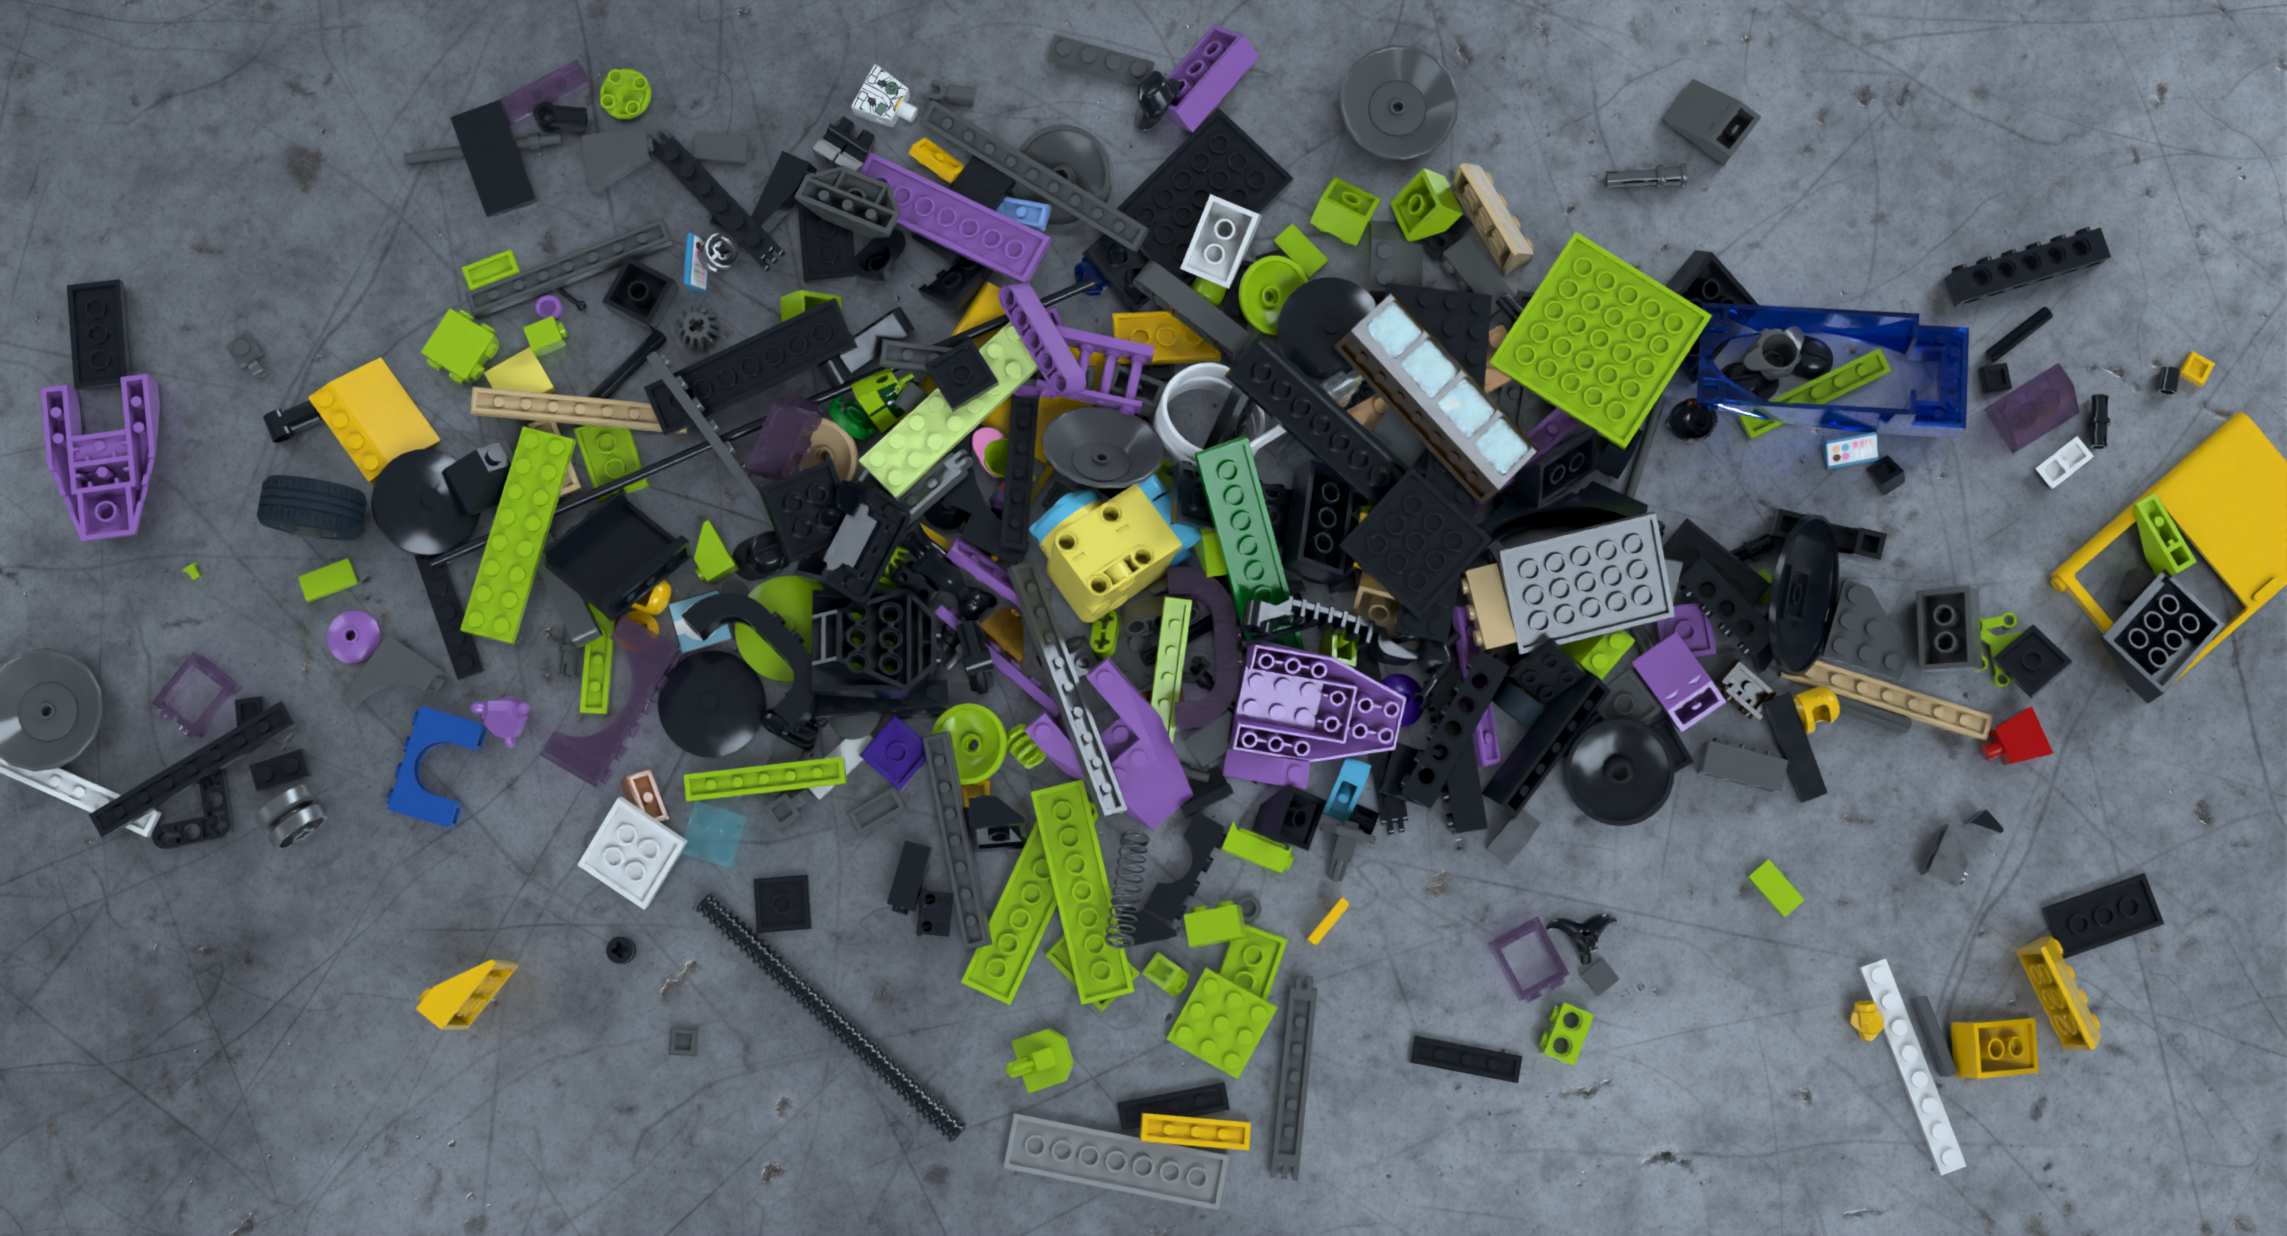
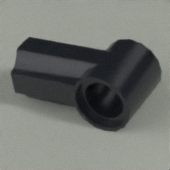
M541 101L534 107L533 116L539 129L542 131L567 130L586 132L588 122L587 108L559 106L548 101ZM545 113L553 114L549 120L544 121L540 119Z
M310 400L287 410L277 409L271 411L263 417L273 443L287 441L293 438L296 432L322 422L321 415Z

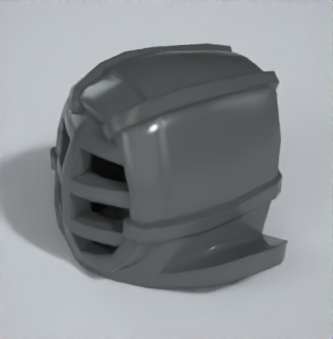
M1792 326L1786 330H1769L1765 328L1759 332L1760 336L1748 347V354L1744 357L1743 364L1749 370L1759 371L1768 380L1788 377L1801 360L1800 350L1804 341V334L1797 326Z

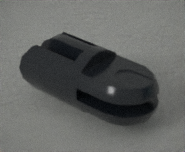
M773 708L768 709L762 716V725L768 732L805 751L814 749L819 732L817 726L807 722L795 733L776 714Z

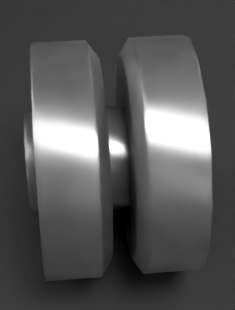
M299 785L285 791L268 802L255 815V820L262 830H271L268 839L275 850L286 849L305 839L320 828L328 818L321 805L312 804L314 795L307 785Z

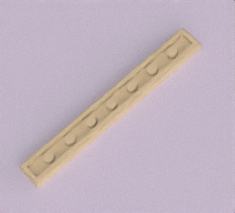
M473 387L471 415L663 432L651 403ZM684 428L676 433L687 434V428Z
M1818 660L1803 675L1791 676L1784 674L1782 671L1779 674V678L1811 688L1827 687L1836 696H1842L1983 742L1987 741L1994 717L1984 712Z

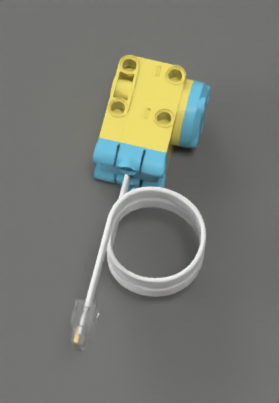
M1216 363L1195 364L1180 371L1167 384L1154 415L1153 429L1162 440L1165 456L1174 465L1179 461H1189L1193 466L1197 467L1194 453L1202 449L1189 443L1177 432L1169 418L1167 403L1177 395L1194 389L1213 391L1227 399L1234 385L1225 377L1230 369L1229 367ZM1355 369L1348 374L1341 370L1321 383L1320 387L1344 408L1349 403L1352 395L1360 390L1358 387L1364 379ZM1258 405L1255 406L1246 424L1253 458L1259 448L1286 432L1278 424L1264 433V411ZM1155 473L1146 481L1132 485L1106 503L1091 488L1075 493L1070 492L1059 499L1052 508L1029 528L1034 541L1048 558L1045 566L1047 575L1078 617L1084 622H1094L1108 612L1118 608L1144 588L1177 567L1182 566L1183 563L1189 561L1193 556L1189 548L1196 544L1202 535L1197 528L1171 522L1172 495L1168 493L1167 488Z

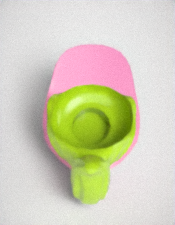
M991 427L977 429L972 434L971 442L979 465L993 477L1005 478L1008 438ZM1034 473L1032 482L1036 481V476Z

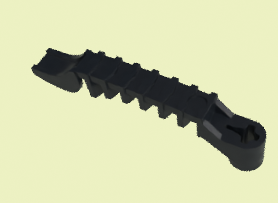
M1292 596L1287 597L1277 606L1260 600H1248L1245 602L1241 630L1251 635L1269 637L1272 636L1275 622L1281 624L1291 616L1290 624L1297 625L1305 617L1303 626L1307 628L1315 626L1317 621H1319L1317 630L1325 631L1332 625L1330 634L1339 635L1346 629L1344 641L1347 642L1354 641L1359 634L1355 649L1363 651L1368 648L1370 656L1377 662L1394 666H1407L1412 661L1418 659L1419 652L1398 645L1389 636L1385 627L1376 625L1373 620L1366 621L1362 619V616L1349 615L1345 610L1340 612L1334 610V607L1331 606L1328 608L1322 607L1320 603L1311 604L1307 603V600L1304 599L1300 601L1294 600Z

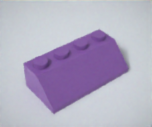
M1214 24L1167 77V79H1177L1180 82L1181 88L1164 116L1176 126L1193 133L1202 124L1207 115L1219 105V102L1228 91L1235 87L1236 82L1252 67L1255 60L1259 57L1243 34Z

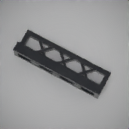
M1233 385L1202 450L1241 436L1256 404L1235 385Z

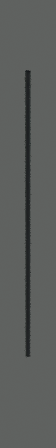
M1090 277L1039 300L1043 307L1047 308L1096 287L1093 277ZM1003 314L935 343L933 346L953 348L969 338L974 339L1005 326L1010 320L1006 314ZM876 368L848 380L836 388H829L721 434L719 437L723 442L727 440L729 442L735 441L852 391L850 385L886 368ZM891 369L893 373L899 371V369ZM707 440L557 504L553 518L709 452L714 448ZM490 533L428 559L430 567L434 569L485 547Z

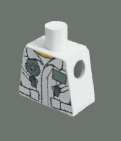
M877 65L873 66L851 106L853 115L888 127H894L899 117L913 122L918 112V108L907 103L910 98L909 89Z

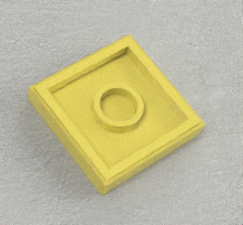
M531 347L484 372L493 389L547 394L556 391L536 355L532 352Z

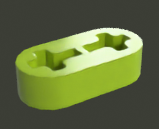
M1114 610L1093 622L1090 646L1094 655L1100 659H1105L1107 656L1111 657L1116 651L1120 621ZM1108 618H1111V621H1108L1107 623V629H1105L1103 623L1106 622ZM1105 638L1107 644L1104 645L1103 649H1100L1099 646H1102L1103 639Z

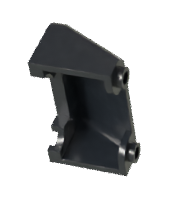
M843 480L836 492L835 502L837 507L847 514L823 560L812 555L804 557L799 562L793 575L810 584L860 603L867 601L872 596L911 518L910 511L904 504L876 486Z

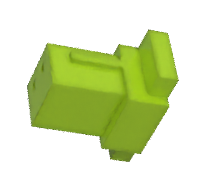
M196 561L187 565L182 570L184 573H189L193 580L201 577L196 567L198 565Z

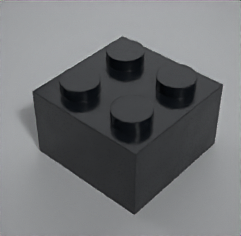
M627 256L602 302L609 311L653 333L679 287L674 279Z

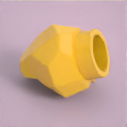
M1859 1001L1854 1003V1010L1851 1013L1849 1022L1857 1030L1861 1039L1868 1042L1873 1041L1879 1032L1884 1029V1018L1880 1010L1877 1009L1875 1001Z

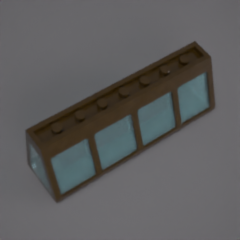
M1393 292L1334 346L1480 505L1499 491L1538 451V448Z

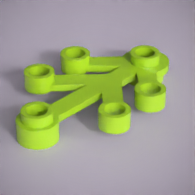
M2011 612L1988 619L1980 617L1981 640L1989 645L1992 662L1998 653L2027 630L1995 636L1987 630L1996 627H2002L2003 629L2014 627L2017 624V617ZM2005 616H2008V617L2011 618V620H2012L2011 625H2006V624H2005V622H2004V617H2005ZM1983 651V670H1973L1974 672H1982L1988 667V660L1983 656ZM1993 663L1995 671L1992 677L1993 684L1999 688L2007 686L2011 679ZM1999 674L2005 677L2004 684L1998 682Z

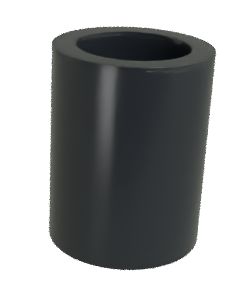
M2162 367L2157 391L2166 395L2177 394L2181 370L2175 367Z

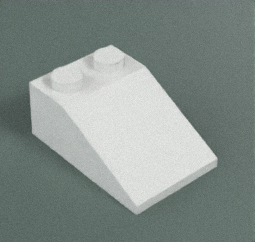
M1210 194L1180 269L1230 289L1262 215Z

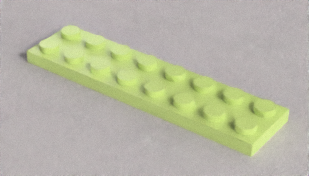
M1011 321L979 349V352L997 378L998 386L952 412L937 388L859 459V463L896 500L1039 370Z

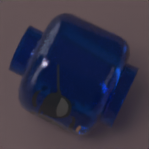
M1085 257L1082 258V262L1074 267L1075 284L1090 277H1093L1096 287L1083 292L1084 296H1099L1108 288L1106 282Z

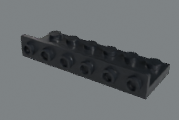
M1189 461L1177 462L1169 467L1166 475L1173 476L1171 522L1215 532L1198 467L1193 466ZM1259 479L1277 547L1283 548L1291 489H1286L1282 484L1262 483V480Z

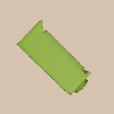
M1232 821L1221 851L1278 874H1282L1284 869L1289 871L1294 859V855L1290 854L1291 847L1285 850V845L1241 827L1238 831L1234 821Z

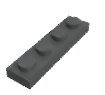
M1054 35L1048 55V62L1137 87L1153 72L1155 66L1153 61L1059 35Z

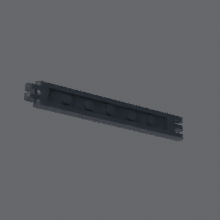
M660 130L657 135L663 142L660 144L653 138L654 147L656 148L653 151L654 155L761 267L768 272L771 267L765 260L769 258L770 261L776 264L779 260L772 253L776 251L783 257L786 252L671 133L666 136Z
M1368 649L1357 651L1356 667L1354 669L1381 682L1379 663L1370 656ZM1390 750L1369 753L1367 755L1369 765H1371L1370 771L1381 826L1386 825L1388 835H1394L1393 824L1397 823L1399 834L1405 833L1404 822L1408 821L1405 802L1378 793Z

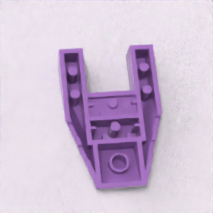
M148 374L120 377L125 429L82 435L78 391L67 384L40 388L47 467L56 481V487L66 503L69 516L82 542L137 535L156 456L160 413L158 381Z
M1107 656L1087 673L1086 678L1120 717L1099 735L1128 809L1124 814L1154 830L1193 797L1194 794L1161 716ZM1045 709L1026 726L1025 732L1073 781L1083 779L1086 791L1090 793L1068 732L1050 711Z

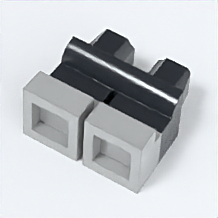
M842 116L835 126L830 123L826 134L820 141L816 142L812 149L815 157L833 168L844 166L860 172L875 142V135L863 129L858 138L855 139L850 136L855 124Z

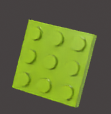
M1206 967L1166 1039L1238 1079L1278 1006Z

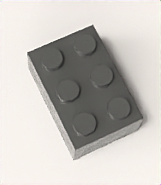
M1970 586L1916 590L1919 670L1927 673L1983 670L1979 590Z

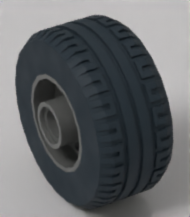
M272 475L263 481L258 504L259 508L257 510V518L262 525L297 535L330 540L351 541L357 539L362 534V525L367 505V499L362 491L334 482L290 475Z

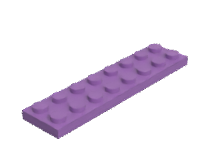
M871 152L859 172L890 184L901 213L896 223L897 225L1021 284H1028L1052 242L1051 238Z

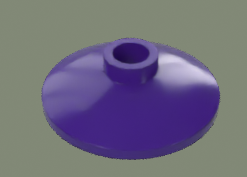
M1392 674L1380 682L1406 697L1400 727L1415 723L1421 717L1424 710L1418 709L1423 703V697L1417 701L1412 699L1415 693L1421 692L1420 685L1413 678L1405 674Z

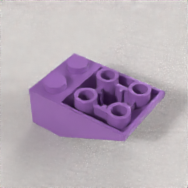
M1676 631L1631 661L1673 726L1681 733L1726 703V700Z

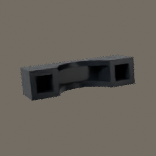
M1196 812L1183 836L1192 851V864L1188 873L1176 882L1157 883L1144 908L1173 923L1175 918L1181 920L1188 907L1183 904L1188 894L1192 897L1194 896L1201 883L1196 879L1201 871L1207 873L1214 860L1210 857L1214 847L1220 849L1227 836L1222 833L1225 829L1223 825Z

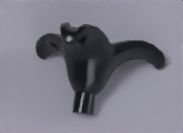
M1597 914L1583 923L1568 918H1557L1548 923L1546 930L1558 929L1565 932L1572 939L1577 951L1580 953V962L1582 964H1590L1591 953L1597 951L1598 939L1609 923L1616 924L1617 919L1608 914Z

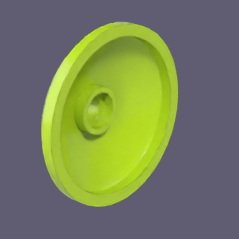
M1283 256L1264 257L1249 266L1240 283L1239 302L1243 315L1252 327L1267 335H1277L1278 318L1285 301L1298 287L1309 282L1301 267L1291 259ZM1265 293L1269 295L1268 301L1265 300Z
M965 703L953 706L938 718L931 735L946 731L951 732L961 784H977L987 780L997 772L1006 755L1007 735L1003 723L993 711L978 704ZM976 740L978 747L973 750L972 743Z

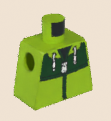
M886 368L850 385L857 400L881 433L886 431L906 413L896 406L894 402L908 381L916 386L920 385L912 372L898 379L890 368Z

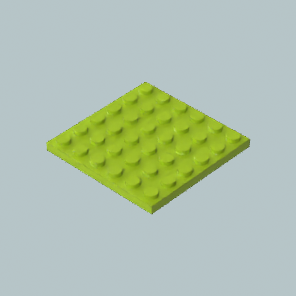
M1575 231L1488 365L1588 428L1597 429L1598 434L1625 450L1712 315Z

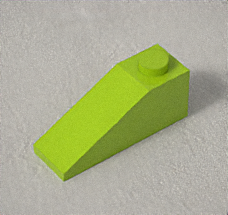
M2156 492L2133 504L2145 558L2156 577L2164 569L2171 575H2175L2197 562Z

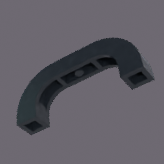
M721 593L698 601L681 615L685 623L703 641L718 628L730 623L744 624L753 629L793 669L794 681L792 688L773 709L795 733L808 722L817 707L820 697L817 694H810L811 655L802 645L804 639L795 630L789 632L784 627L786 624L785 620L776 611L771 614L762 604L748 596L736 593Z

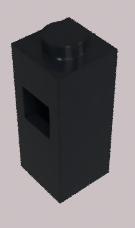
M905 840L887 904L893 905L892 911L905 915L908 914L909 910L915 912L933 852L931 847Z

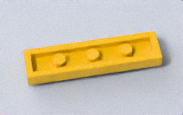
M1142 1113L1139 1142L1249 1151L1251 1123Z

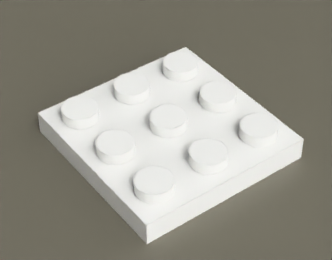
M619 797L579 861L578 866L645 910L650 905L688 841L623 797Z

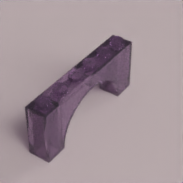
M622 615L609 637L624 651L631 667L632 686L625 708L611 725L590 736L573 737L559 731H553L540 753L542 757L596 788L600 787L601 784L606 785L614 773L611 770L616 760L620 762L628 749L625 747L629 737L634 739L641 728V724L638 723L643 714L648 715L655 704L652 698L657 690L662 692L669 680L666 677L671 667L675 669L683 657L680 654L682 647L627 615Z

